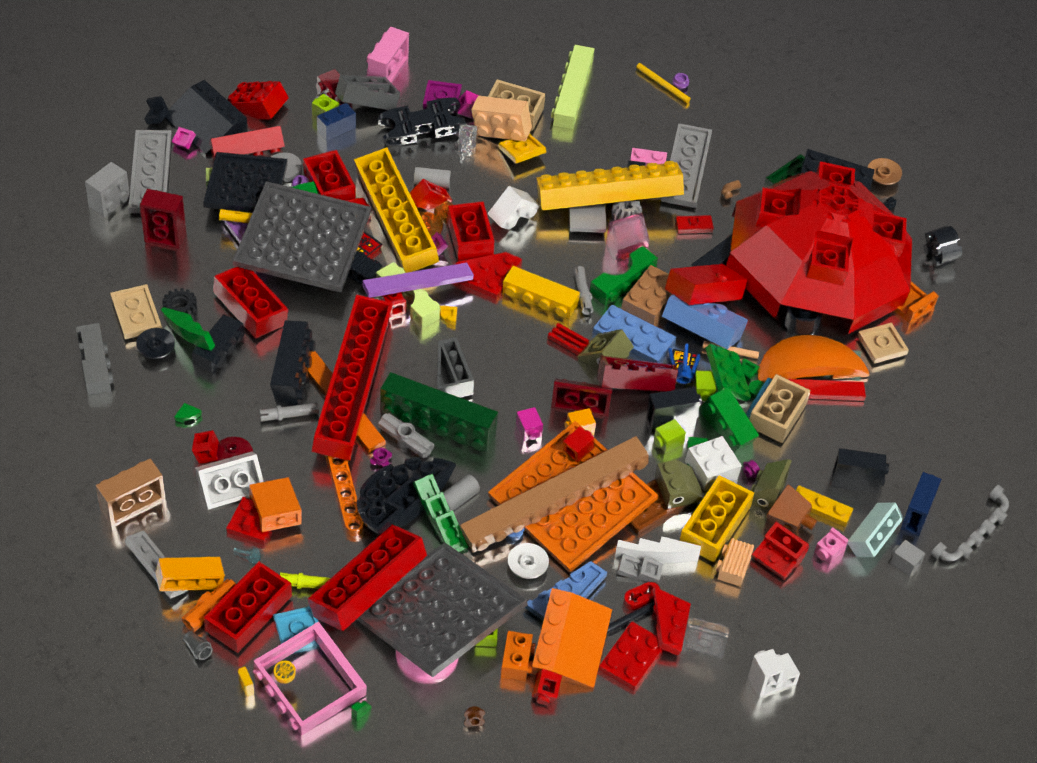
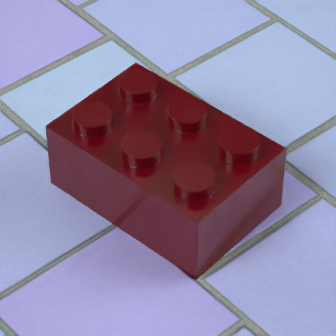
M147 188L140 203L144 242L180 249L187 234L183 196Z

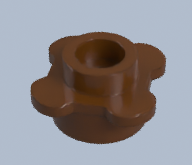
M477 706L469 707L464 712L466 717L464 725L467 727L484 725L485 720L483 716L485 711Z

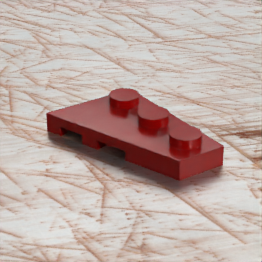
M654 587L651 590V595L655 601L653 609L654 614L657 615L658 624L656 625L659 648L678 656L682 651L691 603Z

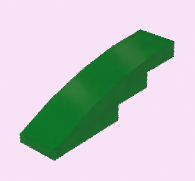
M165 307L161 308L167 324L183 339L210 351L215 347L210 333L204 331L200 323L194 322L190 314Z
M433 474L414 481L413 484L442 544L445 542L458 552L468 548L453 510L450 511L443 492H440Z

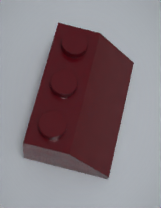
M556 378L553 386L551 408L573 412L590 408L593 415L608 417L612 388H603L601 385Z

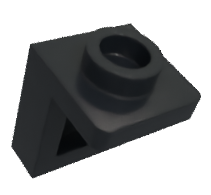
M162 96L148 98L146 102L150 110L144 120L147 125L159 124L164 120L169 109Z

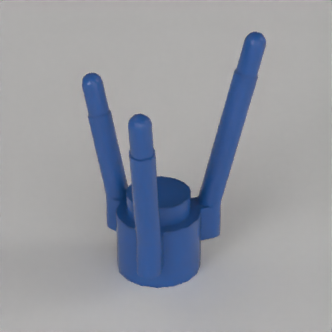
M687 343L684 348L683 364L677 368L676 381L680 384H688L694 380V374L701 357L700 354L697 355L691 370L690 366L687 365L689 346ZM668 348L671 364L676 366L672 348Z

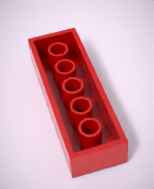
M392 524L308 598L313 617L344 631L427 556L422 537Z

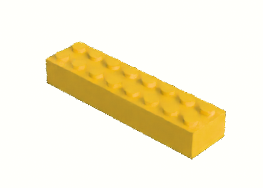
M386 147L354 159L357 174L405 273L413 272L439 262L436 246L388 148Z
M666 161L664 164L648 163L645 166L630 165L627 168L613 167L609 170L595 169L591 172L577 171L573 174L564 172L555 176L545 174L536 178L538 200L542 210L684 195L683 173L678 163L674 161Z

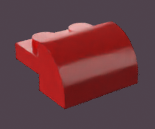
M776 521L765 534L764 540L752 553V558L785 580L792 570L800 565L809 549V544Z

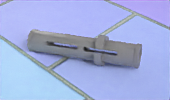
M578 266V273L576 268H574L573 272L578 292H580L579 302L581 304V311L583 314L589 315L588 308L590 313L594 310L591 302L592 294L589 292L585 268Z
M318 402L259 409V415L268 414L267 416H261L260 421L275 419L282 421L283 418L319 415V409L311 410V408H318L319 405Z

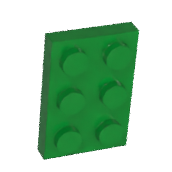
M709 344L705 349L718 392L729 387L736 399L747 402L751 398V394L738 353Z

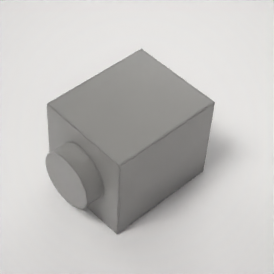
M904 540L900 546L897 544L892 550L891 555L893 557L890 564L911 577L922 564L925 553Z

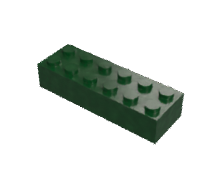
M392 372L389 373L380 389V413H390L404 423H410L423 430H429L437 433L439 436L453 439L458 443H463L485 452L489 450L496 436L498 411Z

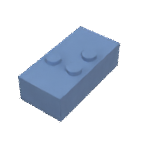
M675 295L669 297L662 317L725 349H729L741 339L748 319L727 310L724 305L715 303L688 305Z

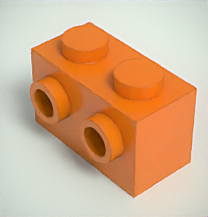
M508 631L501 678L526 682L527 673L531 674L533 661H529L530 655L534 656L536 643H532L533 634Z

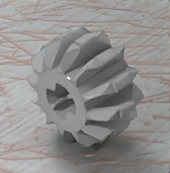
M635 200L614 202L611 213L614 221H619V225L622 223L626 224V226L629 223L634 225L635 222H639L642 207L640 202Z

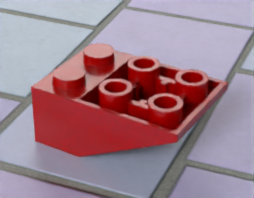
M280 81L241 82L235 91L228 96L227 100L241 113L256 119H272L289 97Z

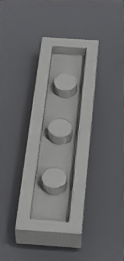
M144 530L127 536L125 543L157 582L155 570L158 559L166 557ZM188 590L164 592L171 599L188 592Z

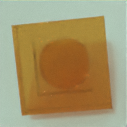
M449 200L434 208V213L445 223L448 222V206L453 205Z

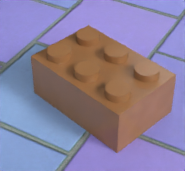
M650 265L624 297L622 310L656 326L663 318L662 315L669 297L673 295L665 289L669 274Z
M151 459L139 462L136 466L121 471L119 474L96 485L100 510L111 526L165 499L163 476Z

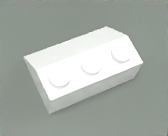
M254 452L195 467L198 484L207 509L242 500L243 497L249 498V485L264 482L257 454Z

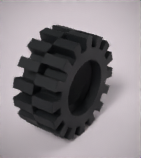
M176 288L174 292L170 290L168 295L165 294L162 300L163 307L190 314L192 319L197 314L196 296H194L193 292L190 293L188 289L184 291V288H180V291H178ZM180 303L186 304V306L183 308L173 307L174 305Z

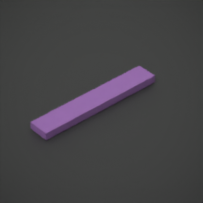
M461 263L363 280L362 285L367 296L371 298L473 280L474 275L468 263Z

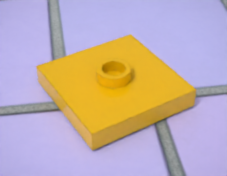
M530 133L526 141L506 140L498 143L499 149L514 163L546 153V147Z

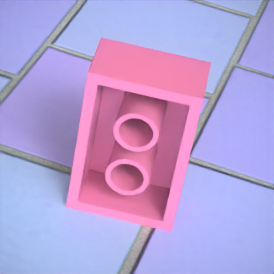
M393 27L384 32L380 42L376 43L373 52L367 56L368 69L366 74L368 76H383L392 82L408 59L409 33Z

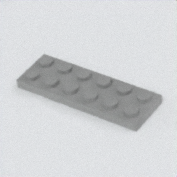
M678 123L670 161L677 162L683 173L684 195L662 197V202L696 208L712 135L711 129Z
M136 130L128 207L129 213H141L140 203L147 188L167 193L172 140L171 130Z

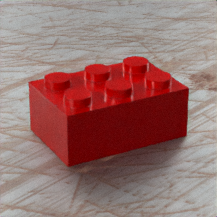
M337 150L303 158V174L309 179V182L314 181L318 194L344 201L356 199V186Z
M484 201L449 205L447 221L457 259L465 260L493 255L495 241Z

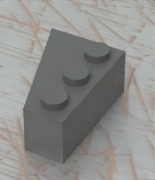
M340 75L335 92L344 103L385 110L396 108L400 92L383 76Z
M99 323L77 326L76 331L88 395L111 392L110 384L114 383L112 372H108V369L111 368L110 359L105 357V354H108L107 343L102 341Z
M457 337L438 341L437 389L461 398L473 395L474 379Z

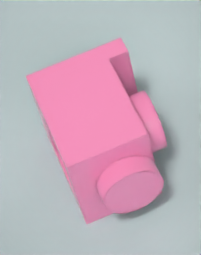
M832 528L817 543L814 553L821 560L831 564L845 551L848 539Z

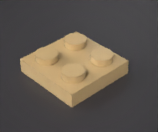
M892 322L858 332L857 336L874 364L908 354L909 349Z

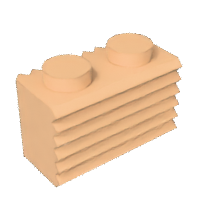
M731 538L729 545L725 544L721 554V556H724L723 561L719 560L716 567V572H719L718 580L741 587L754 545Z

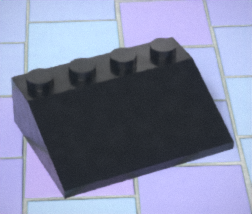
M205 80L191 86L169 108L168 113L164 117L176 130L181 127L193 131L196 136L192 144L205 156L212 153L209 139L248 132L247 117Z

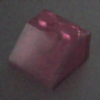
M642 213L609 223L606 248L615 262L628 259L629 255L641 246L648 249L650 240Z

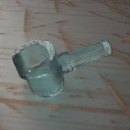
M238 548L233 550L234 553L249 557L248 561L251 564H257L261 560L260 552L256 548H252L250 551Z

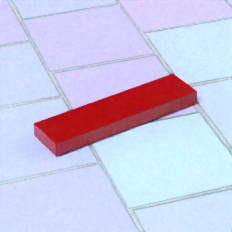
M789 379L811 390L808 399L865 401L866 398L864 382Z

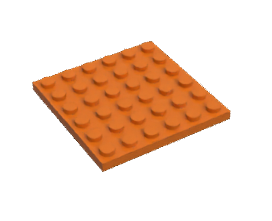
M574 421L488 492V496L499 506L596 457L608 449L594 438V449L577 463L564 452L563 440L579 426L582 427ZM631 472L626 478L618 479L608 487L600 488L592 495L584 496L573 505H567L559 509L557 513L549 514L539 522L525 526L524 529L571 573L658 499V494Z

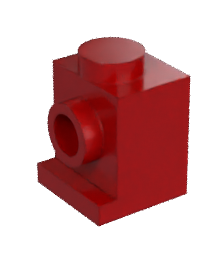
M401 292L381 296L382 301L393 303L391 317L406 314L407 301Z
M213 430L195 433L192 452L199 464L218 461L217 450L219 440Z
M542 669L535 676L536 680L532 697L537 698V703L548 705L558 697L562 675Z

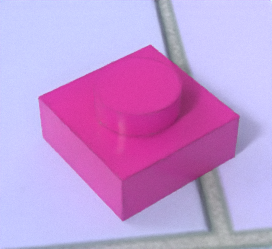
M179 127L171 142L176 146L189 149L196 134L191 130Z

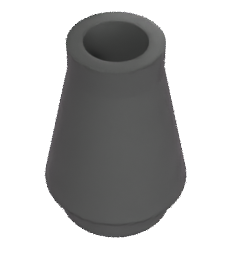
M192 631L184 635L183 641L187 644L194 658L205 660L212 654L213 648L209 641L194 634Z

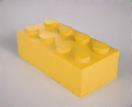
M719 475L682 529L680 541L701 546L699 555L715 562L722 552L724 545L728 543L750 509L754 492Z

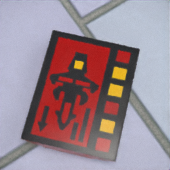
M364 231L357 250L358 252H363L367 257H372L383 244Z

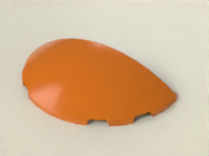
M816 335L794 336L775 344L764 354L758 370V380L764 383L767 378L773 380L776 374L788 380L831 375L832 380L869 376L865 363L849 347L838 341Z

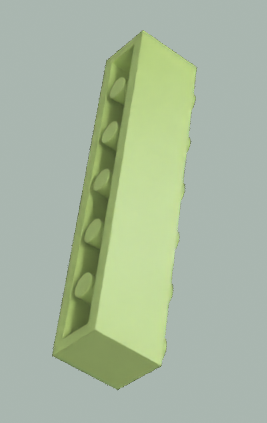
M575 45L573 51H570L568 58L570 62H567L565 72L567 73H563L561 82L563 85H560L558 95L560 96H556V108L552 109L551 118L554 119L553 126L574 129L592 67L595 48Z

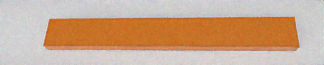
M316 351L311 353L312 366L308 368L307 372L326 397L333 373ZM363 414L357 439L370 453L386 445V441L367 416Z

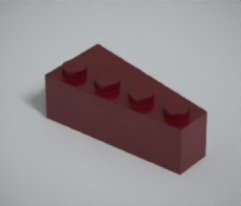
M600 355L597 379L603 388L666 392L675 390L678 369L672 364Z

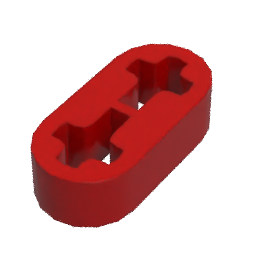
M647 582L628 590L624 595V606L634 611L654 601L651 593H647V590L651 592L654 587L660 589L659 585L654 582Z

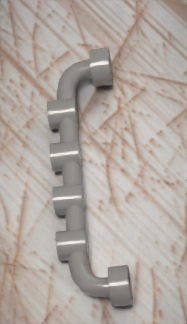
M998 484L991 491L988 497L994 502L998 499L1001 502V506L954 553L946 552L947 547L940 542L932 550L931 555L936 559L941 557L947 561H956L961 557L966 559L973 552L971 547L973 545L978 547L984 541V533L989 536L996 528L994 523L997 521L1001 524L1008 516L1005 513L1009 508L1008 498L1003 494L1005 489Z

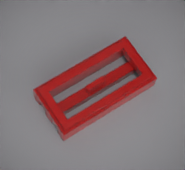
M557 323L556 328H553L552 332H549L547 336L549 340L576 355H579L589 344L587 338L560 323Z

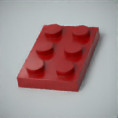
M631 621L599 665V671L635 691L663 652V649L659 648L657 635Z

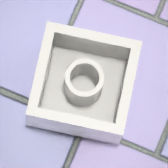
M723 436L688 448L685 458L686 465L688 463L693 468L703 491L709 490L719 475L730 481L737 480L742 467Z

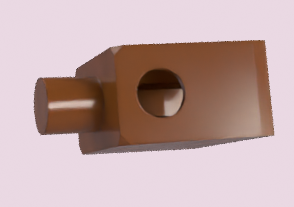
M789 484L767 513L766 521L775 524L777 521L793 533H797L802 525L812 531L818 520L809 515L812 510V504Z

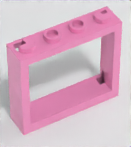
M319 622L254 660L253 674L255 678L264 683V689L270 698L274 697L279 711L287 715L291 728L294 731L298 730L301 736L366 695V684ZM315 640L352 691L302 721L266 669Z

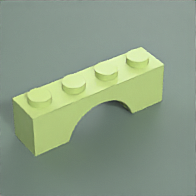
M393 262L377 271L376 278L403 274L405 271ZM424 289L401 292L403 296L408 297L413 302L410 318L421 329L440 319L439 304L433 301Z

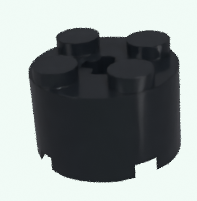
M944 226L925 233L926 244H924V251L927 255H931L932 263L935 267L956 261L962 257V246H958L957 240L960 239L952 226Z
M786 305L783 322L789 334L815 335L819 329L823 313Z

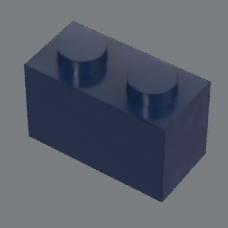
M347 103L317 116V131L326 141L356 128V113Z

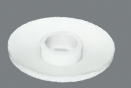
M531 543L517 545L510 551L508 556L510 570L515 575L525 579L541 576L545 573L549 564L548 555L545 550Z

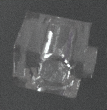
M460 125L458 152L475 153L477 126Z

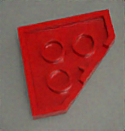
M508 252L456 262V264L468 263L474 275L473 280L457 283L497 300L503 291L505 277L513 266L518 268L521 266L522 258Z

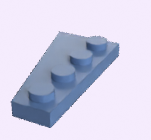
M590 561L571 573L567 579L557 582L552 588L587 598L606 578L607 572ZM551 589L541 592L534 600L527 601L528 605L525 607V609L543 621Z

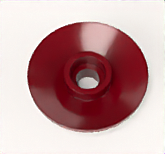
M236 436L224 438L218 444V461L253 452L251 444L244 438Z

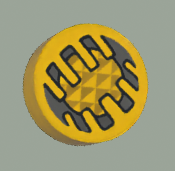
M280 661L275 665L274 677L278 682L286 684L295 678L296 669L293 663Z

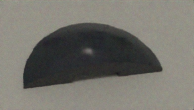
M418 457L405 459L404 464L395 467L389 464L376 471L362 485L360 497L357 500L358 513L363 523L378 534L383 533L392 524L400 528L405 526L425 510L413 482L433 474L441 492L452 475L456 463L440 458H433V461H421Z

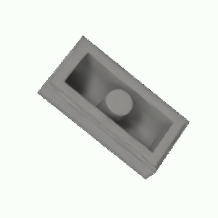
M415 167L414 185L425 179L440 187L449 189L451 171Z
M468 474L445 490L443 494L450 511H454L479 493L480 486L477 480Z

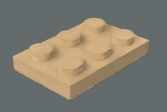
M147 284L110 293L124 339L139 336L142 332L151 328H162Z

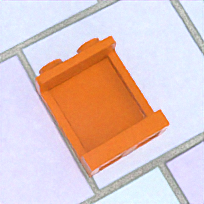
M911 281L910 293L904 306H899L894 311L910 324L934 308L939 295L934 291L927 295Z
M289 477L249 485V498L255 504L262 532L301 524L302 510Z

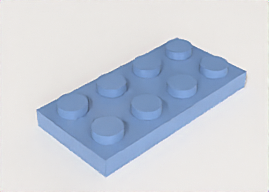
M614 305L609 307L593 327L592 332L597 335L598 333L623 329L634 346L630 352L649 362L660 363L668 352V348H671L676 341V336Z

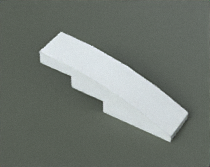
M661 537L660 543L640 538L639 544L618 540L615 558H620L622 554H626L639 560L647 557L660 563L698 561L701 546L666 537Z

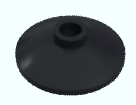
M151 328L138 336L136 347L138 352L144 357L159 359L173 351L175 339L172 333L166 329Z

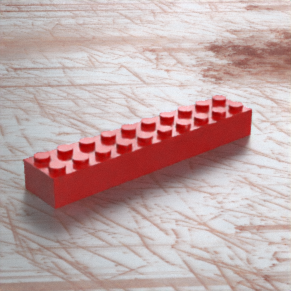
M356 294L314 435L312 452L348 461L351 460L390 321L393 303Z

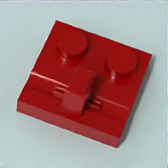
M243 497L226 527L227 533L264 545L271 531H261L260 518L253 500Z

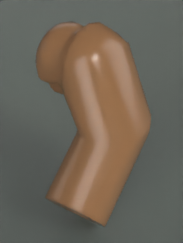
M736 180L723 186L721 194H723L725 200L733 197L731 191L741 188L740 181Z

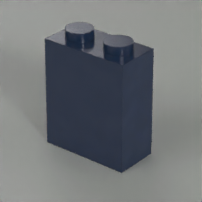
M925 472L922 473L900 530L918 537L920 536L942 480L941 478Z

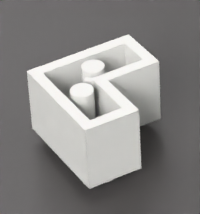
M508 186L488 212V215L500 227L510 230L516 225L520 216L531 219L537 213L540 205L527 192Z
M770 649L768 651H759L754 655L748 678L760 698L797 684L800 673L788 653L776 655L774 650Z

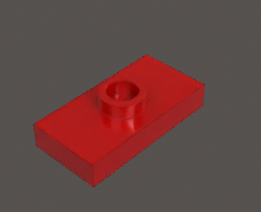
M711 215L676 216L675 219L678 234L713 233L714 230Z

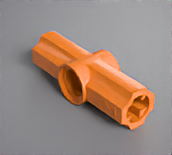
M226 579L214 591L205 592L199 598L197 605L182 617V622L189 631H197L204 624V617L236 583L232 579Z

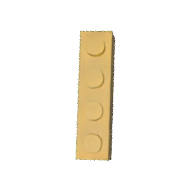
M515 266L511 268L503 281V293L568 319L571 318L579 304L580 292Z

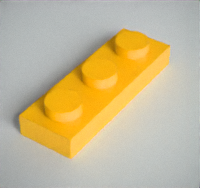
M798 485L796 491L812 504L811 513L846 527L854 508Z

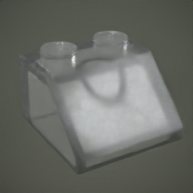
M690 617L682 649L723 659L730 627Z

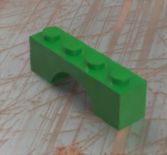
M644 246L639 247L629 255V271L620 275L602 273L591 281L590 293L604 306L614 302L621 294L627 293L636 284L650 265L657 268L658 257Z

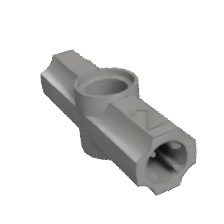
M385 413L381 417L378 427L395 438L400 447L409 448L422 458H427L431 454L434 444L417 433L412 424L403 423L390 413Z

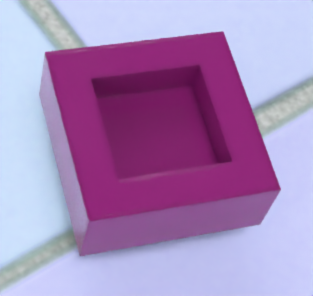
M436 232L431 238L439 256L448 247V244L442 235Z

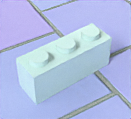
M895 502L877 503L850 537L848 544L856 557H875L902 522L904 516Z

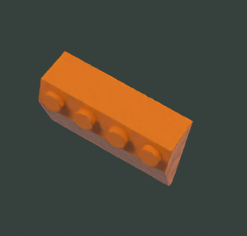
M552 588L532 664V674L536 675L540 670L546 669L562 675V682L594 689L612 609L577 594Z

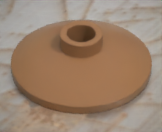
M878 158L871 161L868 165V168L875 170L873 180L879 184H895L902 177L901 167L893 160Z

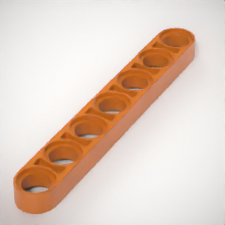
M327 456L345 531L350 536H358L363 532V521L358 513L357 496L348 461L341 459L343 463L336 465L333 463V460L340 458ZM338 475H345L347 479L340 481L336 477ZM347 490L351 492V495L344 497L340 493ZM354 507L355 511L353 513H347L345 511V508ZM357 523L360 527L358 529H351L349 525Z

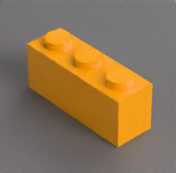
M220 557L159 558L155 570L159 591L212 590L223 583L225 576Z

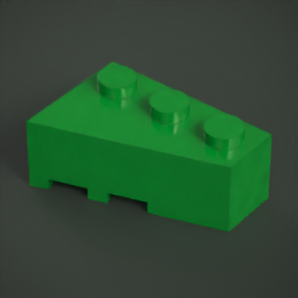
M729 387L710 396L699 409L702 416L720 436H723L734 452L753 443L759 437V434Z

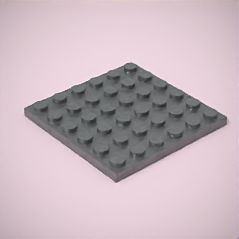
M266 181L233 259V266L342 292L371 214V207Z
M444 542L429 553L356 620L433 678L525 608L528 603L527 599Z

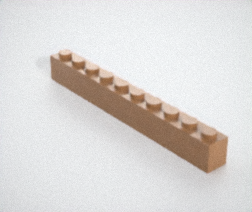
M637 436L461 524V531L466 543L473 553L482 551L488 545L500 542L512 533L520 532L525 526L531 523L535 524L543 517L555 514L559 509L567 505H573L578 499L584 496L588 497L596 490L606 488L618 479L626 478L629 473L643 469L648 464L649 454Z

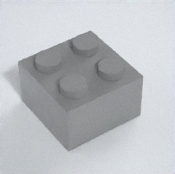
M113 162L107 164L85 181L88 205L103 217L113 212L123 202H126L130 196L127 172Z

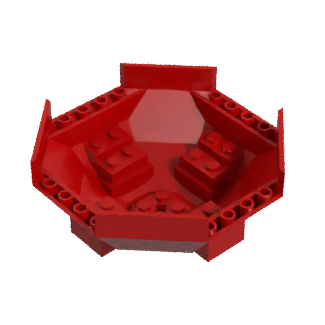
M820 161L816 172L809 171L791 176L767 188L763 187L762 190L736 201L732 213L734 225L731 251L726 266L748 279L745 288L774 318H776L780 304L852 319L848 334L893 312L897 307L904 306L910 293L912 238L906 231L907 218L895 216L861 182L854 181V168Z

